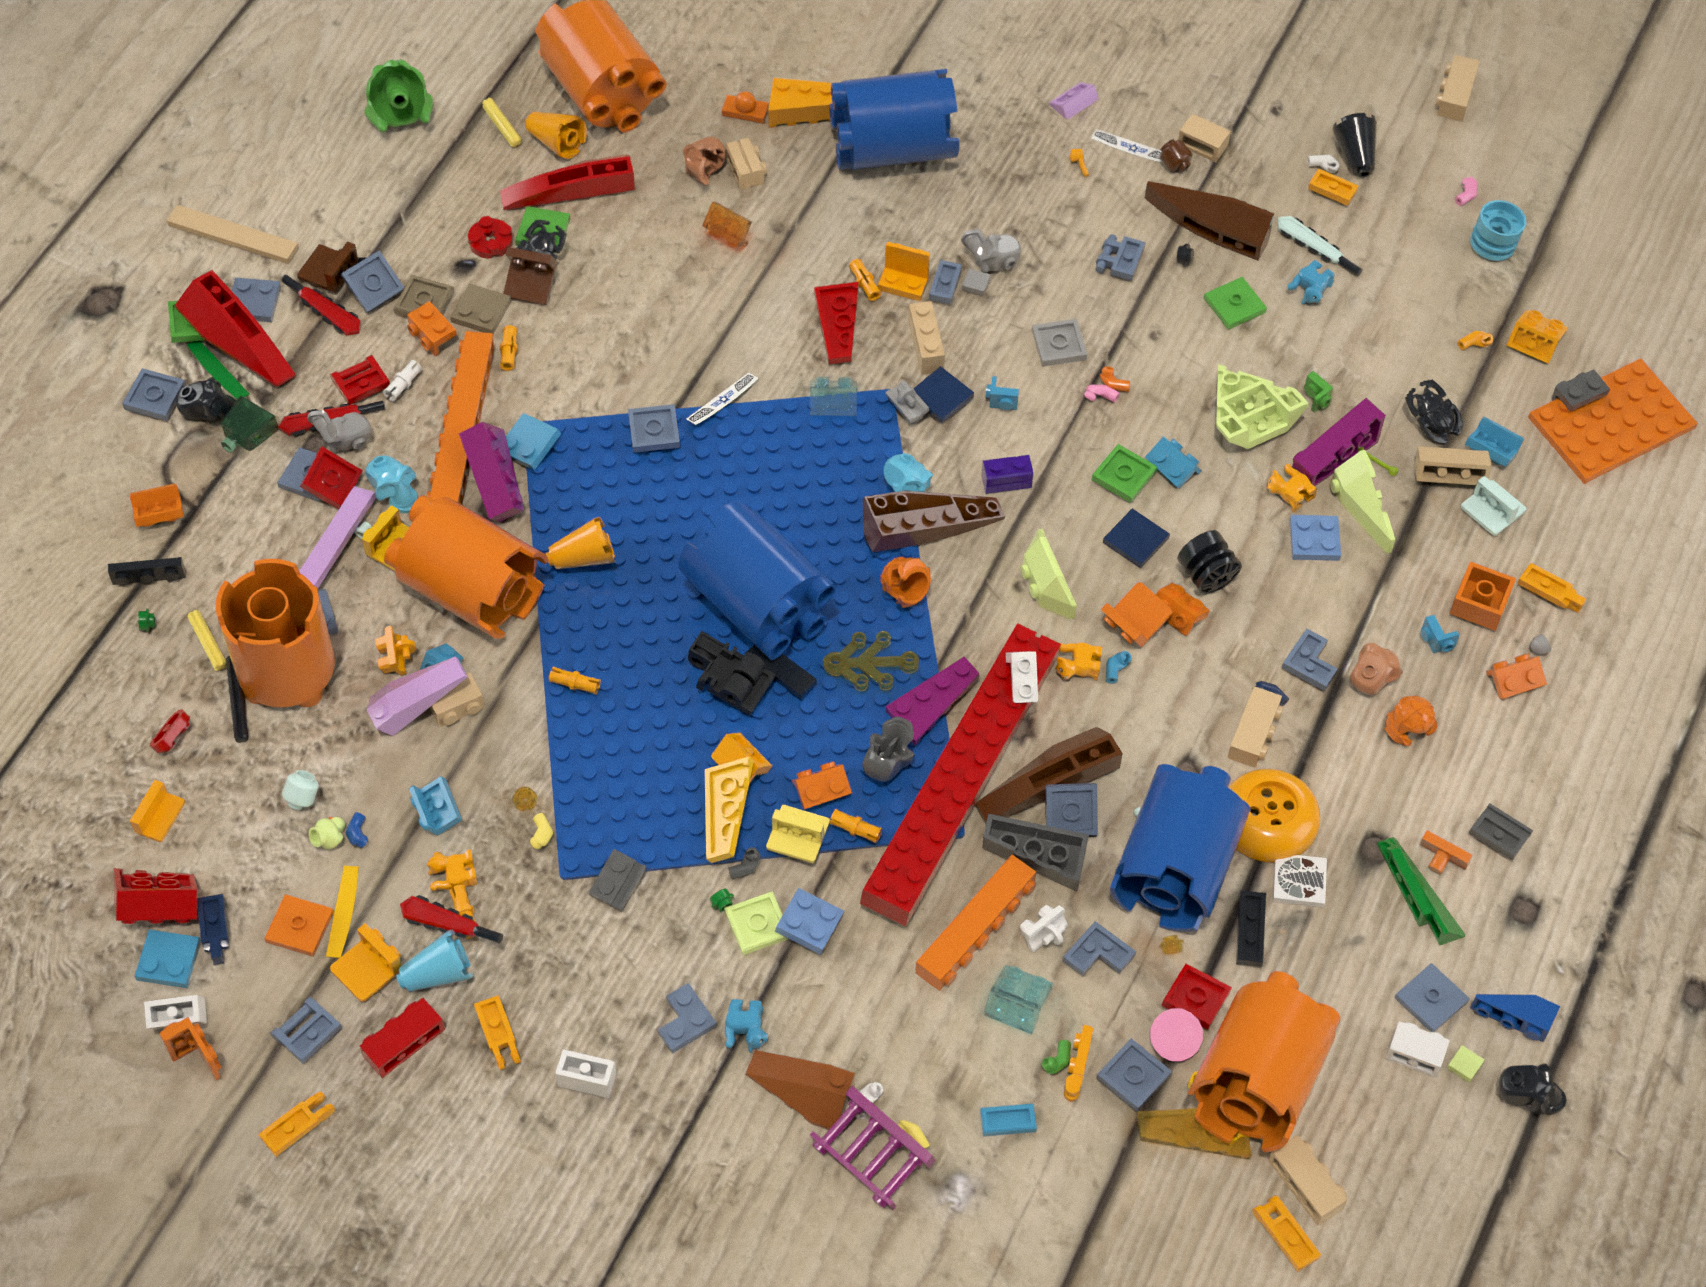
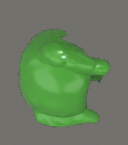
M401 59L396 61L388 60L383 65H376L373 68L372 76L366 85L367 106L364 113L380 132H385L387 126L400 127L410 125L419 119L423 123H429L433 110V97L427 92L423 74Z

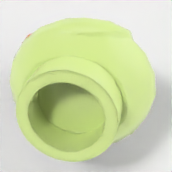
M328 817L317 821L315 826L309 830L311 844L314 847L322 846L324 849L335 848L343 839L342 832L346 826L344 820L340 817Z

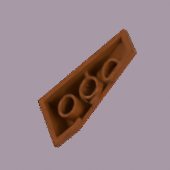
M758 1050L754 1051L746 1071V1076L769 1093L776 1095L790 1109H795L810 1124L827 1130L845 1112L849 1102L846 1093L852 1086H855V1073L830 1064Z

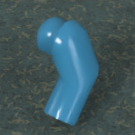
M1128 651L1119 652L1107 660V683L1114 684L1118 682V671L1126 667L1132 660V656Z

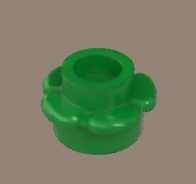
M146 608V611L138 612L139 631L146 630L149 632L150 628H155L154 613H149L148 608Z
M726 888L717 891L710 897L711 907L714 910L719 909L720 912L724 911V908L733 905L732 899L734 894L729 893Z

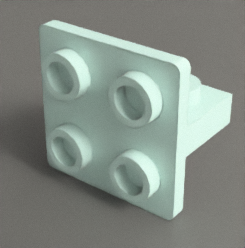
M1485 476L1478 480L1474 494L1461 504V509L1493 536H1497L1523 515L1527 509L1494 480L1490 481Z

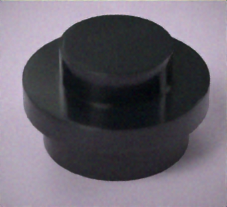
M1184 244V246L1178 247L1177 262L1178 264H1183V266H1188L1190 262H1193L1194 249L1190 248V244Z

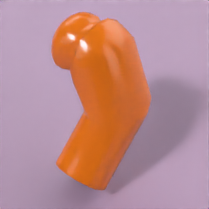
M1110 366L1102 368L1100 379L1106 386L1116 391L1129 392L1130 381L1117 379L1113 375L1114 369Z

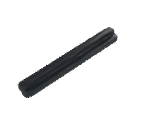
M227 656L226 666L234 738L237 743L247 742L249 737L244 693L237 680L231 658Z

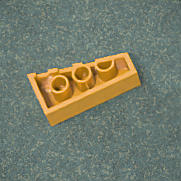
M773 78L768 109L769 128H775L776 124L786 123L787 126H795L796 122L809 121V124H816L820 120L827 119L831 122L829 104H832L831 83Z

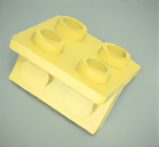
M782 805L780 810L775 809L772 816V832L766 849L814 863L828 829L830 819Z

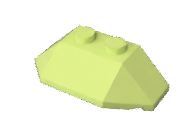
M1043 528L1038 529L1024 554L1023 565L1020 566L1024 579H1028L1031 597L1033 599L1036 598L1040 607L1068 619H1074L1077 604L1057 563Z

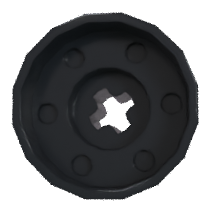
M1216 530L1206 531L1191 539L1183 546L1177 557L1179 564L1186 574L1191 575L1190 578L1193 584L1196 585L1198 591L1202 594H1210L1227 586L1237 577L1242 568L1239 559L1232 550L1228 549L1227 542L1220 532Z

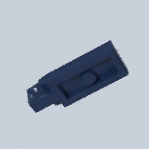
M217 894L197 898L201 943L205 953L210 952L213 965L224 964L223 949L229 948L224 895Z

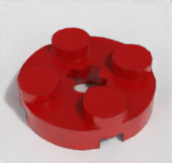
M490 216L481 217L468 231V243L471 251L485 259H491L493 255L499 254V257L505 255L507 248L513 245L511 226L502 220L491 218ZM489 236H494V238H495V239H489V241L486 240V238L489 237Z

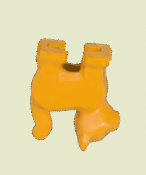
M1286 464L1284 466L1285 472L1292 478L1285 482L1276 470H1273V474L1267 482V491L1279 494L1285 502L1290 504L1291 510L1295 512L1302 506L1300 502L1303 501L1304 497L1307 502L1316 497L1317 488L1311 484L1305 474L1292 468L1290 464Z
M1083 642L1060 643L1059 651L1063 653L1071 652L1072 660L1057 657L1058 664L1055 667L1057 673L1066 680L1073 675H1078L1081 677L1089 676L1097 681L1100 671L1102 647L1092 646Z
M471 849L463 854H453L450 856H445L441 852H435L428 860L429 875L446 871L445 881L438 880L430 884L432 891L438 889L450 890L451 888L454 890L453 887L457 885H464L465 887L477 885Z

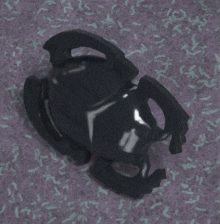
M536 219L524 235L525 238H528V242L523 239L516 248L552 255L557 260L558 256L554 253L557 252L559 254L562 251L567 234L558 225L555 226L558 232L549 233L544 225H549L550 222ZM536 228H542L540 231L532 235L533 231ZM556 235L559 236V243L557 246H555Z
M1433 379L1420 382V386H1426L1422 395H1413L1416 389L1411 388L1405 397L1409 410L1414 417H1417L1419 414L1420 418L1417 421L1420 428L1432 442L1446 444L1449 442L1447 440L1449 433L1456 436L1461 433L1463 428L1461 414L1449 398L1445 399V401L1442 399L1446 396V393ZM1428 388H1433V389H1435L1438 394H1435L1434 392L1430 391ZM1414 398L1417 399L1418 409L1414 406Z

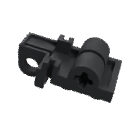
M701 631L688 651L689 662L694 667L704 670L698 679L696 688L703 691L704 687L709 684L708 692L750 716L776 674L767 670L764 661L757 655L752 653L742 655L737 652V647L735 646L730 651L728 650L730 643L723 644Z

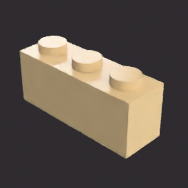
M1454 55L1453 62H1448L1444 74L1448 78L1443 77L1440 90L1444 92L1443 94H1438L1435 106H1439L1438 116L1463 121L1480 63L1479 60Z
M932 301L909 304L908 322L921 375L931 374L940 366L944 368L945 361L944 349Z
M1421 446L1417 447L1414 464L1417 481L1477 485L1478 480L1483 476L1489 479L1492 467L1489 451Z
M1255 686L1253 687L1228 754L1229 759L1254 768L1257 767L1259 759L1264 761L1269 747L1265 745L1266 740H1272L1276 730L1273 722L1274 720H1280L1284 708L1280 706L1281 695Z
M1296 1135L1284 1147L1271 1152L1269 1163L1316 1225L1319 1226L1344 1210L1348 1200L1343 1187L1340 1184H1335L1332 1180L1327 1166L1323 1162L1319 1163L1313 1155L1314 1152L1310 1144L1305 1140L1303 1141L1299 1135Z

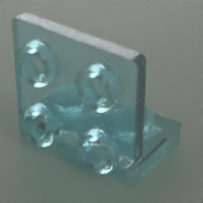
M815 377V380L810 382V415L857 416V381H852L851 377H839L838 381H829V377Z
M1005 965L990 990L983 1015L1032 1034L1035 1030L1041 1008L1054 984L1043 977L1026 973L1018 967Z

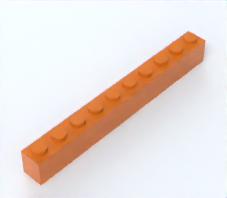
M466 331L464 340H460L459 353L461 355L455 361V372L457 373L456 377H452L451 390L453 392L452 395H448L447 409L449 410L448 414H444L443 428L445 429L444 433L439 435L440 452L435 454L434 463L436 470L431 472L430 477L432 489L427 491L426 495L434 501L442 497H449L461 505L463 504L470 464L459 433L480 422L495 350L493 333Z

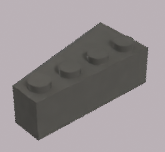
M988 814L982 848L1005 859L1014 855L1035 870L1037 874L1077 892L1089 834Z

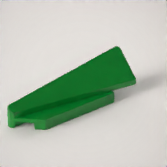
M1392 837L1377 842V846L1418 926L1429 924L1439 946L1464 938L1465 933L1397 839Z

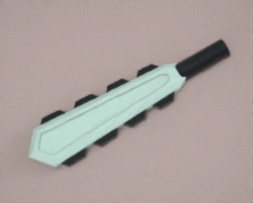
M1292 216L1278 217V231L1281 232V235L1294 239L1296 244L1301 247H1307L1308 251L1313 254H1319L1321 259L1326 262L1330 261L1339 264L1356 276L1361 274L1362 268L1345 258L1336 245L1329 244L1325 237L1318 236L1314 229L1303 225V221Z

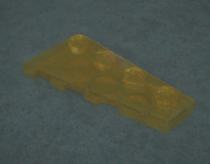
M1197 1108L1137 1112L1140 1141L1251 1159L1249 1136L1239 1138L1233 1144L1220 1140L1204 1129L1194 1118Z

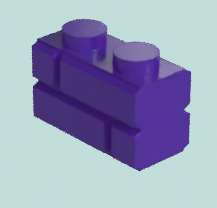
M1030 455L982 461L981 476L986 494L1032 488L1034 473Z

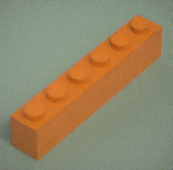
M1011 855L916 961L915 973L938 991L945 985L949 986L955 980L956 972L961 966L965 968L971 962L972 954L976 949H982L986 945L993 930L998 931L1002 927L1006 915L1017 910L1021 903V898L1025 894L1028 896L1033 892L1037 885L1035 882L1036 871L1014 855Z

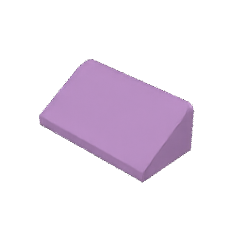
M1080 82L1052 100L1049 104L1065 119H1070L1097 101L1098 95L1095 85Z

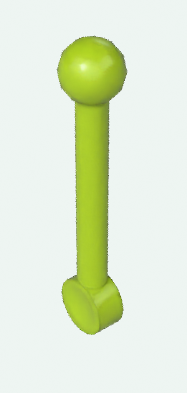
M1357 447V450H1358V451H1362V450H1364V448H1363V447H1361V448H1358V447ZM1366 452L1370 460L1388 470L1390 475H1397L1399 471L1397 467L1389 466Z

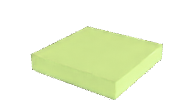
M773 891L724 908L742 955L788 940V938L775 932L776 926L783 914Z

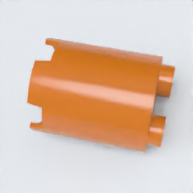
M584 0L564 10L554 3L539 20L535 29V33L540 40L538 54L585 118L591 124L598 127L617 126L622 132H629L635 129L641 121L640 113L654 98L660 96L665 91L667 82L660 74L657 65L607 0Z
M425 495L420 496L414 502L409 512V520L413 523L403 539L397 538L389 545L384 556V562L395 568L396 577L403 584L495 639L504 638L506 633L498 627L511 615L525 620L536 605L545 586L534 577L537 560L546 564L549 561L548 557L543 552L449 497H442L434 501Z
M282 559L254 561L253 571L239 577L232 584L228 581L223 582L215 603L216 615L237 680L245 698L251 703L271 707H291L295 705L312 707L322 699V690L329 683L335 668L334 650L317 587L308 578L300 574L295 563Z
M1282 971L1271 972L1267 981L1248 983L1237 991L1188 1091V1094L1191 1096L1195 1094L1199 1102L1194 1118L1208 1132L1230 1144L1237 1133L1264 1139L1261 1148L1264 1152L1281 1149L1289 1141L1332 1047L1336 1029L1341 1020L1339 1013L1334 1008L1323 1003H1317L1306 994L1298 991L1299 983L1297 980Z

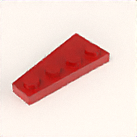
M859 282L814 287V296L829 364L851 362Z

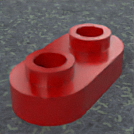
M183 709L176 711L152 739L150 747L157 753H166L171 750L175 745V738L189 727L190 723L188 721L190 716Z

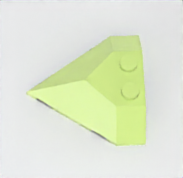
M1218 364L1216 428L1233 444L1250 449L1287 432L1309 405L1295 388L1287 386L1284 389L1275 386L1273 381L1241 371L1237 374L1226 370V366Z

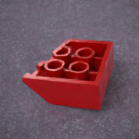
M114 868L116 921H121L124 924H134L138 920H148L149 923L157 924L164 922V920L187 923L190 922V919H197V886L194 874L161 872L157 876H152L150 873H146V870H136L133 874H123V869Z

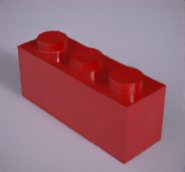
M424 998L414 1001L398 1017L389 1019L382 1029L375 1034L368 1035L362 1041V1044L359 1045L362 1056L376 1073L383 1078L445 1031L443 1019Z

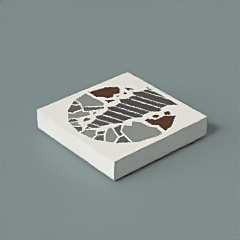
M1294 855L1284 859H1276L1274 862L1273 902L1324 907L1327 858Z

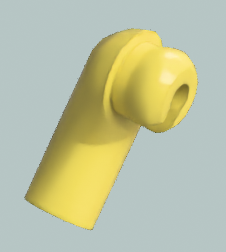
M539 813L533 817L537 831L530 839V844L535 849L546 846L553 836L552 828L544 813Z
M906 1120L898 1121L897 1125L924 1148L930 1146L918 1125Z

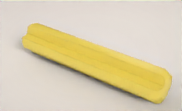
M492 98L484 100L482 102L484 110L511 147L520 146L522 143L521 137Z
M194 610L190 612L187 616L214 669L216 671L225 669L227 667L226 660L200 611Z

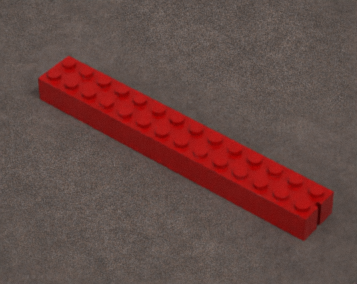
M1019 623L1016 624L863 888L860 900L861 905L906 927L1032 702H1013L1011 663L1006 662V652H1036L1039 692L1057 660L1061 647L1060 643L1042 634L1038 638L1036 637L1037 632Z

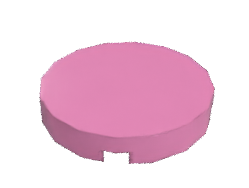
M1169 1009L1162 1012L1154 1020L1150 1029V1040L1154 1050L1161 1057L1170 1061L1182 1062L1192 1058L1199 1051L1203 1042V1029L1199 1020L1192 1013L1183 1009Z

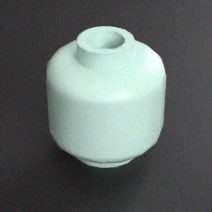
M297 770L295 773L289 774L282 791L283 799L293 809L300 810L303 807H309L314 802L319 784L312 773Z

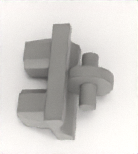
M905 380L901 381L895 388L885 392L887 398L910 424L917 423L923 419L924 414L929 412V407Z

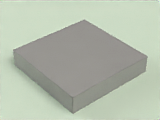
M1077 319L1032 325V334L1042 367L1087 360V352Z

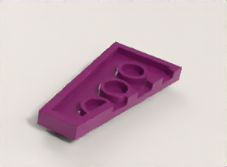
M964 656L887 705L886 713L891 718L902 717L912 723L914 735L911 742L916 746L921 741V737L935 726V722L943 714L945 715L951 709V705L957 699H960L979 679V672Z

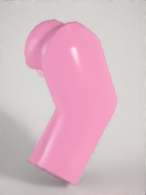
M1466 177L1463 179L1462 184H1465L1463 186L1464 192L1455 197V201L1459 206L1464 205L1477 196L1478 183L1475 178Z
M1089 385L1084 393V397L1091 401H1094L1098 394L1114 403L1120 395V392L1106 385Z

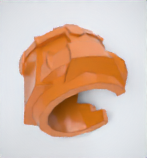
M897 557L893 558L883 567L884 570L880 575L882 589L896 598L897 602L895 604H900L902 608L911 607L921 601L928 593L931 583L930 567H926L920 558Z
M1417 695L1402 697L1394 709L1387 713L1386 727L1384 729L1395 742L1410 746L1412 740L1408 739V735L1405 734L1406 732L1425 733V735L1429 736L1436 731L1437 722L1433 710L1434 707L1429 701Z

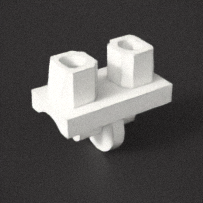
M1045 905L1038 912L1039 921L1034 923L1031 920H1025L1020 924L1021 934L1027 941L1028 949L1033 953L1051 941L1055 945H1060L1063 942L1061 934L1066 931L1068 926L1064 917V908L1058 905L1053 909Z

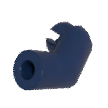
M1264 681L1255 683V687L1281 695L1280 706H1284L1289 701V698L1277 685Z

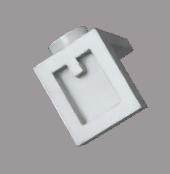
M1006 652V662L1011 663L1013 702H1037L1036 652Z

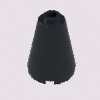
M1366 113L1350 114L1342 117L1341 123L1338 125L1336 122L1333 125V133L1353 174L1359 177H1367L1375 169L1377 121L1372 114L1371 117H1366Z

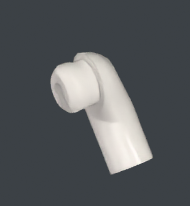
M1330 155L1308 156L1307 160L1308 167L1320 166L1329 173L1337 172L1340 165Z
M878 1082L866 1085L859 1092L873 1103L883 1094V1086ZM862 1112L860 1115L857 1114L856 1118L864 1120L868 1119L869 1116Z

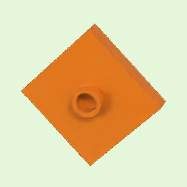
M285 894L264 938L265 942L314 957L334 914L333 908Z

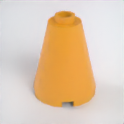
M535 111L526 118L527 131L562 158H573L580 152L578 150L580 144L585 143L587 135L586 123L576 115Z
M601 517L592 519L550 545L549 552H546L549 565H554L556 569L616 562L608 533L606 534L605 530H602V527H605Z

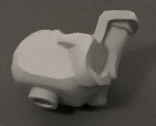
M973 229L964 232L961 238L962 244L976 256V264L983 273L1011 269L1016 265L1021 255L1019 241L1007 234H993L985 238L982 230Z
M324 410L310 412L307 417L308 422L316 427L333 453L340 450L346 451L351 448L359 449L366 444V440L371 435L369 421L359 413L344 414L343 417L331 420Z

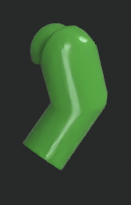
M1060 1040L1058 1042L1057 1056L1054 1058L1049 1056L1048 1059L1044 1058L1042 1067L1048 1074H1057L1069 1065L1071 1042Z

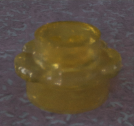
M529 787L518 788L512 797V801L518 810H531L536 805L537 794Z
M1172 935L1162 938L1163 942L1159 945V948H1162L1163 955H1170L1183 951L1182 944L1184 940L1178 939V935Z

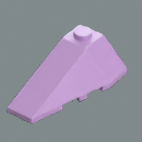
M453 657L387 683L370 697L366 710L376 729L394 736L468 676L459 659Z

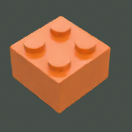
M1470 561L1454 599L1450 614L1496 631L1516 578Z

